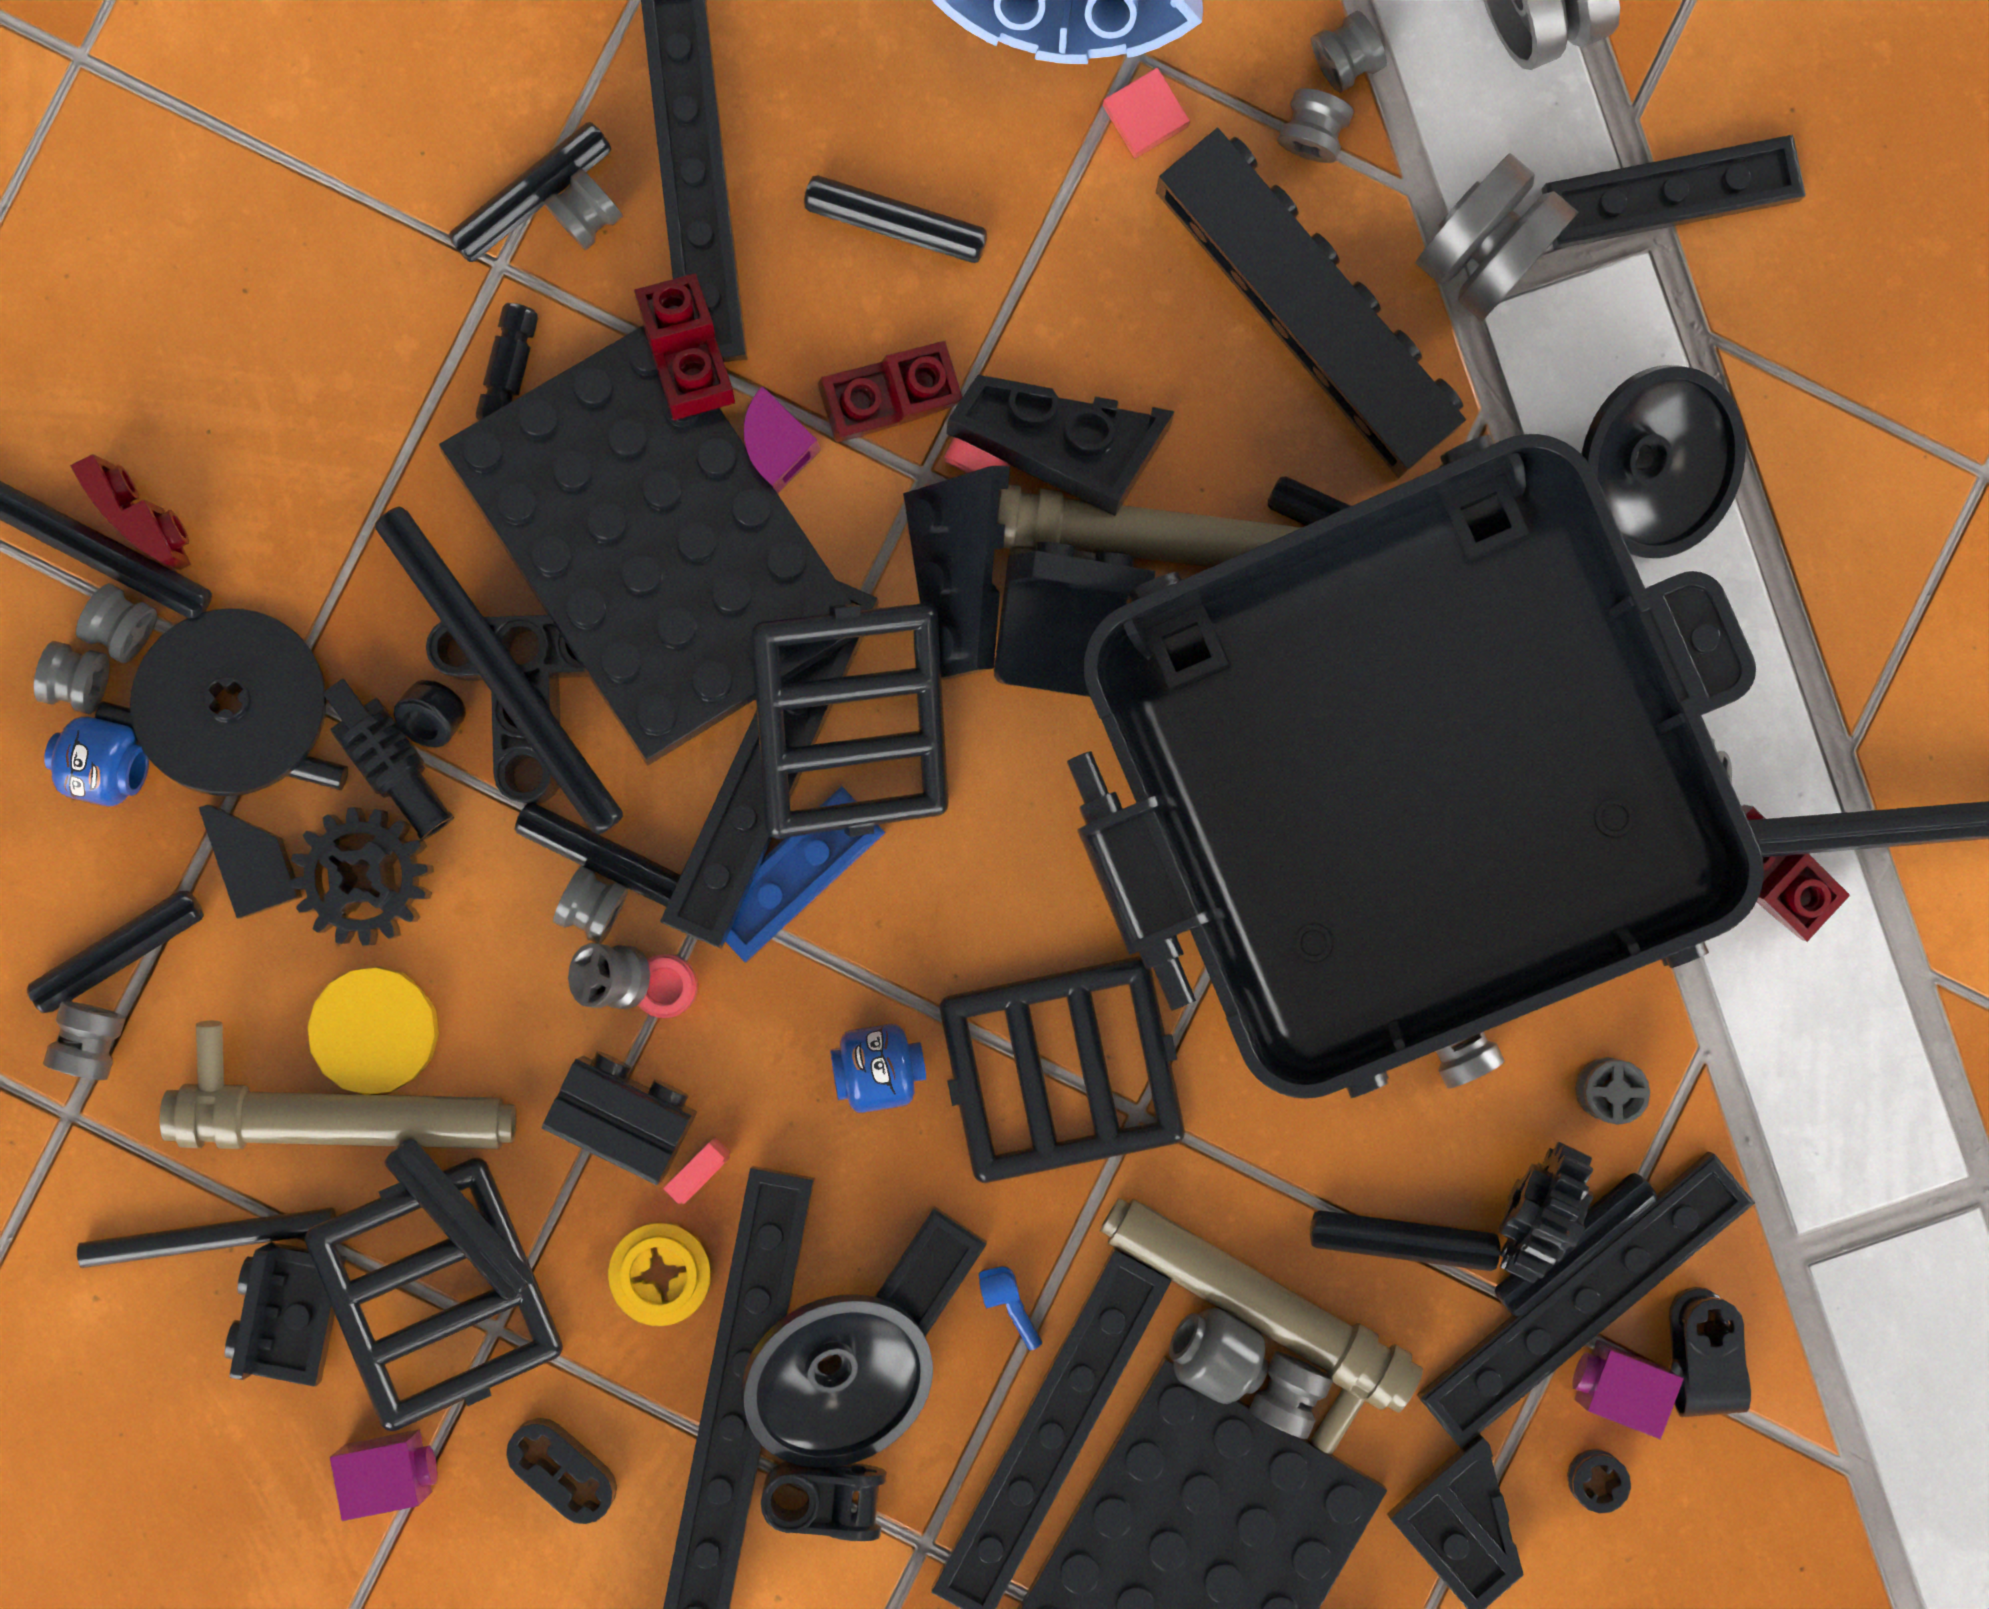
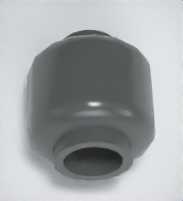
M1211 1307L1198 1314L1191 1313L1187 1315L1176 1328L1171 1339L1169 1355L1174 1360L1173 1368L1177 1379L1184 1385L1214 1401L1223 1404L1235 1402L1244 1394H1252L1257 1391L1265 1380L1268 1372V1361L1264 1358L1265 1341L1261 1332L1222 1309Z

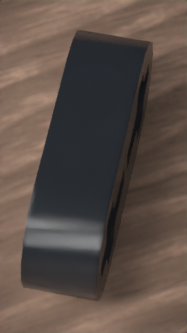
M545 1418L529 1420L515 1431L508 1442L506 1456L510 1468L565 1518L574 1523L589 1524L596 1522L607 1513L616 1497L617 1485L613 1473L559 1424ZM542 1435L547 1437L552 1443L548 1447L547 1454L561 1467L557 1470L543 1458L538 1459L534 1464L529 1462L524 1456L529 1449L528 1444L523 1440L526 1436L532 1441L538 1440ZM565 1472L569 1473L582 1484L587 1482L590 1477L595 1479L600 1485L595 1495L601 1503L597 1505L594 1501L588 1500L582 1506L577 1504L573 1500L577 1488L563 1474Z

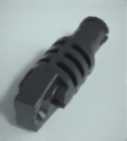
M341 679L325 690L323 695L342 719L330 731L374 792L381 794L382 797L390 796L402 814L416 830L420 840L431 837L447 826L454 819V816L450 811H447L437 794L421 774L425 770L423 766L424 760L380 700L376 697L366 705H363L345 679Z

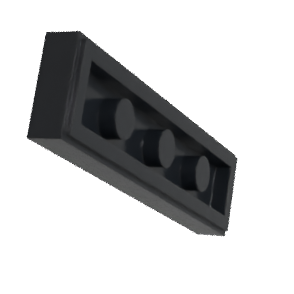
M1793 135L1545 183L1541 189L1542 195L1555 191L1579 212L1554 240V250L1799 202L1806 196Z

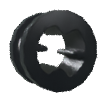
M1600 1449L1586 1450L1577 1455L1570 1463L1567 1472L1568 1487L1573 1496L1588 1510L1596 1513H1610L1620 1508L1628 1499L1631 1490L1630 1475L1625 1466L1609 1452ZM1599 1465L1607 1474H1610L1612 1470L1614 1472V1479L1605 1483L1607 1493L1602 1496H1598L1591 1488L1584 1491L1583 1483L1589 1482L1592 1479L1591 1469Z

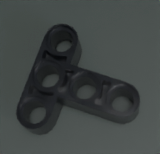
M548 615L484 617L510 655L511 643L517 635L527 631L536 634L539 641L537 655L529 663L517 665L560 724L559 678L588 677V675ZM442 622L433 627L427 637L426 651L428 659L434 668L460 680H483L470 661L457 667L451 664L448 659L447 650L453 637ZM491 691L493 775L496 786L502 795L512 801L528 804L546 802L555 795L560 786ZM533 757L537 759L542 767V781L533 791L524 793L518 789L514 782V770L519 762Z

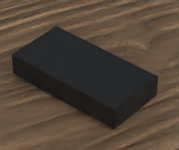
M934 1206L874 1297L889 1301L907 1312L920 1327L924 1337H926L986 1247L987 1241Z

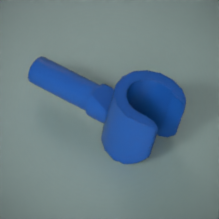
M1004 1266L981 1271L979 1273V1283L985 1307L990 1308L1006 1304L1008 1314L1028 1350L1031 1351L1041 1346L1043 1342L1020 1300L1013 1271Z

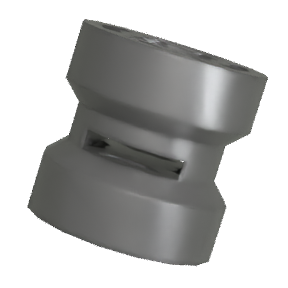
M62 1001L56 1017V1022L60 1027L57 1041L48 1045L43 1064L50 1069L65 1074L93 1080H107L113 1063V1059L109 1054L112 1040L121 1036L126 1017L97 1006Z
M1484 1032L1436 1051L1441 1061L1438 1071L1447 1088H1454L1475 1080L1496 1069L1505 1061L1497 1043L1488 1041Z
M1275 1351L1268 1366L1270 1375L1268 1387L1256 1393L1249 1412L1281 1431L1299 1438L1308 1439L1315 1423L1311 1410L1316 1405L1317 1400L1326 1398L1333 1380L1320 1369L1293 1356Z

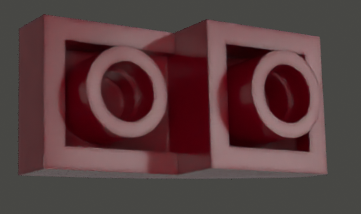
M696 273L634 289L642 322L673 420L735 404L733 388L715 338L713 322Z
M945 341L886 355L879 363L824 376L817 383L835 443L882 431L958 405L963 397Z
M94 454L70 465L93 504L127 540L161 563L181 570L191 565L183 549V546L189 544V537L177 515L172 510L165 512L163 508L146 500L133 504L132 501L137 500L139 494L133 480L122 465L114 466L113 463Z
M1743 804L1742 808L1747 820L1766 819L1754 806ZM1810 854L1762 857L1764 878L1757 903L1797 937L1808 942L1848 899L1850 894Z

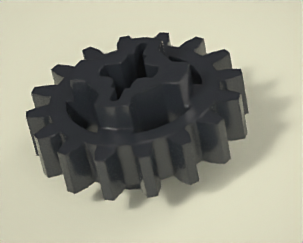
M350 807L347 809L345 824L336 815H325L322 818L327 832L322 835L314 831H306L302 836L312 847L309 854H293L291 861L304 867V876L290 880L289 886L295 889H305L307 898L302 900L296 906V909L299 913L316 911L319 914L312 928L317 933L326 932L333 926H336V943L349 944L356 931H358L362 946L376 945L377 929H380L388 939L401 936L397 920L401 918L408 922H417L420 919V915L411 904L414 899H430L432 895L431 891L419 886V877L427 876L434 872L432 865L418 864L416 856L427 847L425 841L415 840L407 842L404 839L411 826L407 821L399 820L388 828V811L374 809L368 822H366L362 808ZM367 833L376 836L373 841H368L361 850H353L340 842L356 834ZM397 859H399L402 870L401 887L395 884L393 864ZM349 864L370 865L366 876L372 882L371 886L375 889L354 888L353 886L356 884L358 877L352 872L353 867ZM323 866L328 869L330 889L326 894L322 883ZM366 902L384 911L378 916L365 920L348 917L351 912H355L362 903Z
M1557 1142L1554 1149H1548L1543 1164L1539 1162L1537 1165L1531 1164L1521 1180L1517 1179L1508 1196L1507 1209L1499 1226V1233L1508 1238L1500 1253V1256L1503 1257L1500 1264L1501 1268L1534 1284L1537 1277L1541 1279L1544 1277L1549 1263L1554 1264L1556 1260L1561 1261L1565 1251L1571 1246H1576L1585 1229L1584 1221L1588 1207L1594 1198L1593 1192L1589 1191V1187L1585 1185L1593 1172V1168L1589 1166L1592 1161L1591 1156L1561 1142Z

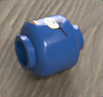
M88 716L73 719L64 727L61 733L53 734L48 741L44 756L45 766L51 770L52 781L58 792L69 798L106 807L118 805L128 796L136 795L145 782L149 768V758L140 746L133 729L125 725Z
M897 1024L849 1030L841 1037L840 1048L830 1050L838 1101L848 1099L851 1108L858 1113L906 1106L913 1100L915 1093L914 1082L926 1080L921 1043L908 1044L904 1030Z

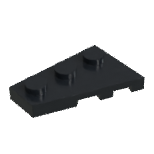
M977 375L948 418L946 434L965 441L1013 467L1116 516L1170 429L1175 411L1152 407L1150 415L1118 409L1117 400L1095 396L1094 402L1091 404L1059 398L1053 388Z
M989 466L903 493L920 603L933 605L938 612L942 680L994 669L1000 592L992 583L994 549H1003L1005 535V524L996 523L999 489H1008L1010 466Z

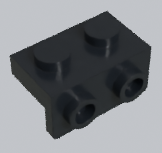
M270 1242L256 1249L253 1257L247 1256L241 1267L237 1287L238 1294L245 1296L241 1319L233 1321L225 1344V1358L232 1359L229 1377L244 1380L251 1375H257L316 1387L322 1382L335 1313L309 1250ZM340 1255L345 1266L346 1256Z

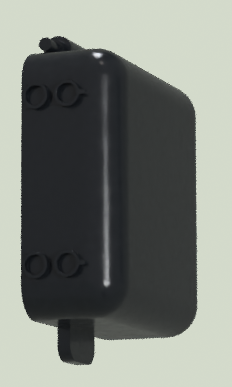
M1523 434L1504 439L1495 444L1490 435L1465 442L1441 455L1442 465L1431 472L1186 579H1181L1178 572H1172L1141 584L1129 592L1133 602L1109 614L1098 625L1090 638L1084 658L1086 686L1136 803L1122 808L1117 793L1108 792L1092 751L1068 760L1067 764L1084 802L1079 807V810L1086 825L1077 830L1129 955L1139 951L1146 970L1153 967L1171 1011L1196 1001L1178 958L1184 953L1177 935L1190 930L1245 1064L1260 1082L1280 1094L1307 1099L1323 1097L1346 1088L1350 1098H1355L1388 1084L1387 1079L1389 1077L1386 1072L1388 1070L1658 960H1661L1664 966L1669 965L1670 968L1691 962L1708 954L1709 951L1705 941L1722 935L1736 927L1751 912L1759 898L1764 878L1761 850L1702 718L1704 714L1737 701L1750 690L1756 676V663L1723 587L1710 575L1697 571H1688L1645 588L1592 467L1580 452L1562 440L1541 434Z

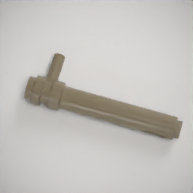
M1008 485V489L999 490L996 522L1005 524L1003 548H1010V555L1036 551L1037 542H1054L1074 546L1077 551L1093 553L1112 552L1130 555L1134 558L1206 567L1218 565L1302 528L1122 505L1116 516L1084 500L1064 498L1062 491L1040 488L1039 495L1021 493V486Z
M214 1020L196 1023L198 1084H183L179 1090H167L162 1098L159 1118L160 1132L163 1140L176 1141L178 1147L202 1148L205 1142H215L217 1148L244 1149L247 1143L398 1147L404 1141L413 1139L420 1147L500 1149L502 1143H513L516 1133V1107L513 1104H504L502 1098L250 1092L248 1086L224 1085L223 1023Z
M1118 1198L1101 1226L1100 1231L1110 1237L1108 1244L1166 1276L1219 1309L1239 1318L1262 1334L1327 1371V1376L1333 1380V1383L1343 1389L1311 1439L1313 1445L1321 1451L1333 1454L1364 1402L1371 1404L1379 1410H1383L1387 1406L1399 1413L1413 1396L1421 1380L1423 1368L1412 1362L1411 1353L1396 1344L1391 1345L1389 1348L1378 1342V1334L1360 1323L1350 1326L1137 1200L1132 1199L1130 1203H1127Z

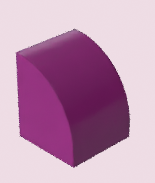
M762 386L748 407L744 422V440L754 467L778 494L821 451L817 439Z

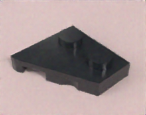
M1480 1433L1387 1513L1390 1520L1467 1609H1486L1524 1575L1517 1547L1511 1536L1508 1524L1509 1516L1504 1497L1500 1492L1492 1463L1491 1447Z

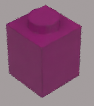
M1596 1340L1592 1353L1585 1352L1581 1356L1574 1372L1572 1387L1578 1390L1574 1400L1588 1412L1661 1440L1684 1378L1666 1366Z
M420 1429L348 1443L330 1456L342 1521L417 1507L432 1493L431 1485L437 1482L435 1455L430 1445L423 1446Z

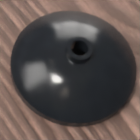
M1662 365L1648 368L1633 375L1620 384L1607 397L1589 426L1581 454L1588 461L1597 477L1630 554L1644 558H1665L1680 554L1694 547L1705 539L1722 521L1731 507L1741 483L1745 464L1746 443L1744 426L1737 405L1730 393L1719 381L1698 369L1680 365Z
M858 1294L837 1295L819 1299L803 1305L783 1317L758 1342L749 1357L742 1378L741 1401L743 1411L751 1431L760 1444L770 1453L784 1461L810 1468L839 1467L859 1462L875 1455L895 1442L907 1431L920 1414L932 1385L933 1361L931 1351L920 1327L907 1312L889 1301ZM830 1355H833V1356H832L831 1358H829L828 1360L821 1361V1360L824 1359L825 1357L830 1356Z

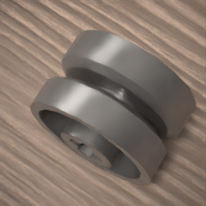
M1483 0L1489 18L1505 49L1521 68L1533 70L1560 58L1566 50L1567 40L1575 46L1585 47L1612 35L1619 26V0Z
M1511 153L1481 183L1477 181L1441 221L1438 226L1440 231L1415 262V264L1440 284L1452 280L1471 258L1474 259L1479 266L1460 288L1458 301L1481 321L1493 311L1579 213L1555 191L1541 195L1522 217L1513 210L1533 187L1535 174Z

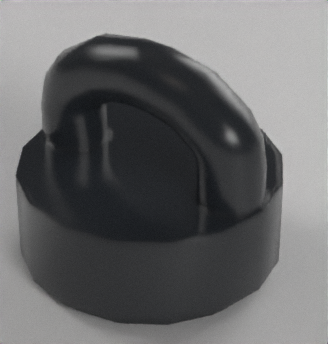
M430 680L415 682L404 693L394 708V717L401 731L412 741L422 746L433 748L442 747L448 743L466 716V707L461 698L447 686Z

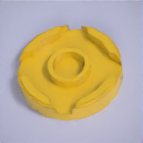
M383 967L352 970L330 982L314 1002L307 1027L310 1052L322 1073L342 1089L364 1095L392 1092L414 1080L432 1060L439 1037L437 1013L429 996H426L422 988L415 984L416 982L405 973Z

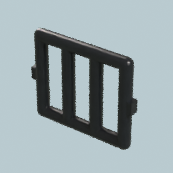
M855 603L829 606L830 614L763 621L754 626L752 629V649L765 827L771 837L781 839L844 830V833L850 837L874 834V825L935 817L947 811L949 799L938 612L933 605L920 603L860 610V606ZM913 630L915 668L781 684L779 646ZM917 694L919 731L786 748L783 710ZM921 756L923 793L790 811L788 774Z
M1133 957L949 995L940 1002L939 1010L953 1079L947 1080L952 1106L959 1105L973 1175L979 1182L990 1183L1179 1143L1184 1138L1185 1128L1171 1061L1177 1060L1172 1034L1165 1035L1152 969L1146 970L1141 957ZM1129 984L1157 1122L1120 1129L1092 992ZM1067 997L1095 1135L1057 1142L1029 1005ZM1004 1010L1032 1148L995 1155L967 1018Z
M472 1158L444 1170L443 1173L459 1191L470 1188L481 1216L533 1273L487 1162L481 1158ZM400 1182L378 1191L381 1198L315 1225L305 1235L307 1248L379 1422L387 1431H397L465 1400L467 1406L492 1396L490 1388L552 1361L562 1353V1341L534 1274L531 1284L510 1301L503 1300L493 1288L378 1340L374 1339L361 1304L466 1259L465 1255L448 1238L350 1281L336 1245L422 1208ZM519 1306L533 1341L407 1398L399 1399L385 1364Z

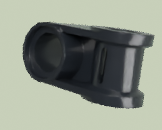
M1693 1287L1685 1289L1675 1297L1669 1311L1672 1348L1671 1370L1684 1378L1674 1403L1680 1417L1748 1412L1751 1403V1386L1746 1366L1744 1322L1741 1313L1734 1305L1720 1298L1707 1288ZM1708 1310L1716 1314L1715 1320L1705 1322L1708 1319ZM1705 1322L1704 1333L1696 1329L1697 1323Z
M782 1462L773 1467L766 1476L761 1496L762 1514L766 1522L775 1530L785 1533L824 1535L847 1541L877 1540L881 1537L882 1528L880 1524L876 1523L879 1485L886 1482L887 1472L876 1466L855 1463L839 1467L810 1468ZM794 1483L806 1490L809 1499L804 1506L795 1510H787L776 1503L773 1498V1492L783 1484ZM858 1491L857 1511L853 1513L851 1512L853 1492Z

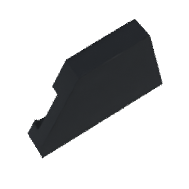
M207 804L199 807L237 919H243L302 898L300 889L290 888L289 881L296 877L281 837L235 817L217 806Z

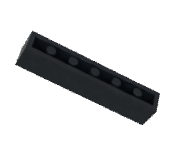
M1217 127L1159 176L1156 194L1399 479L1467 420L1459 411L1463 408L1460 397L1445 380L1438 378L1434 381L1418 363L1422 359L1419 349L1403 331L1398 329L1393 333L1377 315L1381 311V307L1370 290L1359 281L1352 285L1336 266L1340 263V259L1330 243L1318 233L1310 236L1295 218L1299 211L1290 196L1278 185L1269 188L1254 170L1258 167V163L1249 148L1235 136L1228 140Z

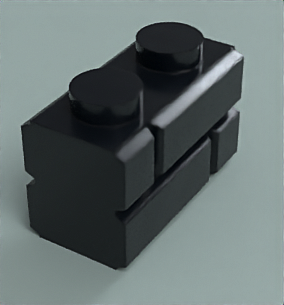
M597 1051L593 1060L586 1056L576 1058L542 1124V1129L658 1185L667 1175L679 1147L696 1116L697 1111L685 1106L689 1096L683 1091L654 1079L651 1087L648 1088L628 1078L631 1067L606 1053Z

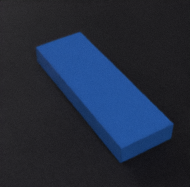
M841 786L820 807L857 801ZM874 825V834L850 837L844 833V830L785 838L762 860L725 942L744 962H748L885 834V831L879 825Z

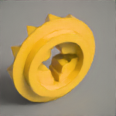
M648 1223L635 1229L620 1241L610 1260L608 1280L614 1300L629 1317L646 1325L667 1326L683 1321L699 1308L710 1289V1259L707 1257L699 1238L682 1229L677 1224ZM653 1247H657L658 1256H662L665 1265L686 1267V1270L680 1271L678 1275L669 1280L668 1300H665L663 1290L660 1291L656 1281L646 1282L645 1279L638 1281L634 1279V1277L641 1276L643 1272L653 1266L652 1257L655 1255Z

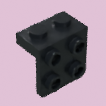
M1037 542L1036 551L1009 555L994 665L996 680L1004 685L1090 697L1084 677V658L1092 634L1109 614L1127 604V600L1131 599L1129 594L1131 590L1154 579L1156 571L1133 567L1134 557L1120 553L1096 552L1095 561L1074 557V546L1054 542Z

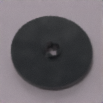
M212 610L203 612L196 618H187L179 622L159 637L143 657L133 680L130 698L131 720L137 740L152 763L171 780L183 787L203 794L216 796L244 795L279 782L294 771L308 756L324 724L327 699L323 692L326 690L322 671L314 654L303 639L287 625L273 617L251 610ZM240 689L242 690L237 698L243 706L238 712L233 714L230 710L224 709L216 714L221 707L216 700L218 693L225 690L228 694L233 695Z

